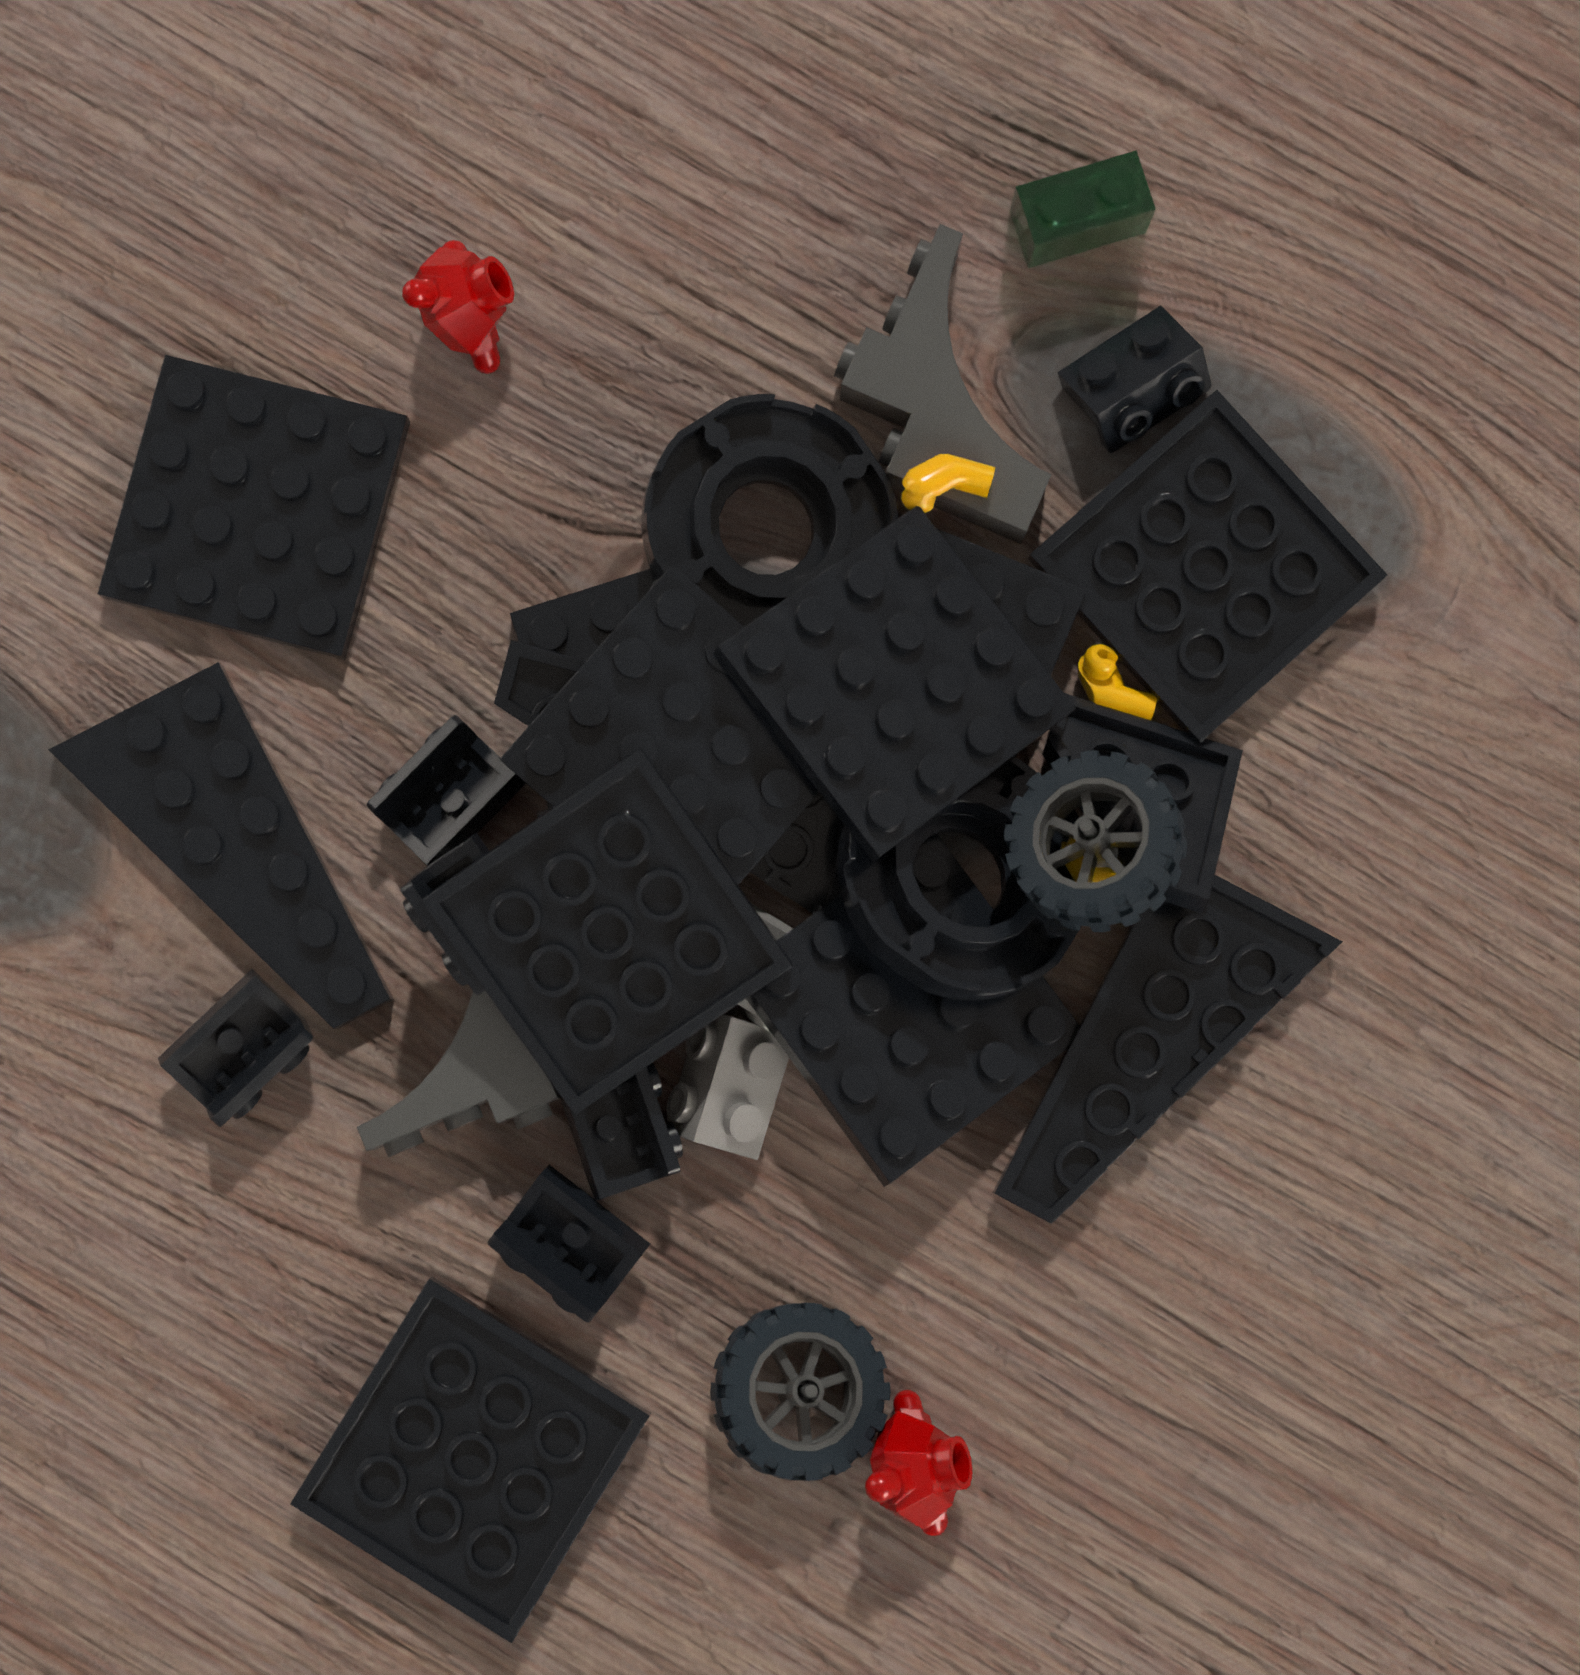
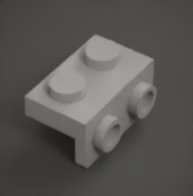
M723 1014L686 1040L687 1057L679 1083L673 1088L667 1101V1121H671L674 1124L679 1137L758 1160L789 1057L770 1031L756 1024Z

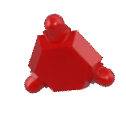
M450 240L442 247H439L420 266L414 279L405 283L402 289V297L407 305L419 308L424 325L450 350L470 354L477 371L483 374H491L499 368L501 362L496 344L500 340L496 325L506 312V305L514 300L513 283L507 270L498 259L488 256L481 260L474 252L468 251L462 242Z
M903 1390L894 1397V1414L885 1423L882 1432L878 1434L870 1457L873 1473L865 1482V1491L871 1500L879 1502L880 1506L899 1518L921 1528L925 1534L939 1536L948 1526L947 1510L953 1504L956 1491L965 1490L971 1484L973 1472L971 1455L962 1437H950L932 1425L930 1415L924 1412L921 1399L916 1392Z

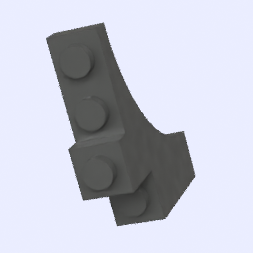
M940 224L932 243L921 239L914 252L907 275L916 279L907 299L896 295L882 327L883 331L891 334L890 337L866 327L859 345L851 342L847 343L838 362L834 377L843 380L840 393L841 401L905 428L904 432L892 428L878 463L888 467L886 475L891 480L893 490L902 493L905 489L902 485V480L909 469L938 454H951L994 466L996 469L987 498L950 489L936 497L933 507L1022 544L1052 474L1039 469L1020 456L999 437L972 401L960 376L949 334L948 293L950 277L959 255L963 233Z
M484 991L480 995L472 992L466 1014L453 1042L435 1068L404 1099L381 1115L357 1126L366 1151L384 1147L387 1156L390 1157L423 1143L424 1140L420 1131L443 1121L449 1132L484 1117L480 1109V1105L484 1103H489L497 1124L513 1119L517 1130L552 1116L549 1103L560 1099V1096L487 992Z

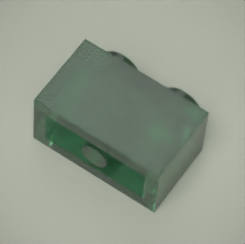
M1136 150L1016 186L1010 214L1027 266L1032 268L1147 232L1156 208Z

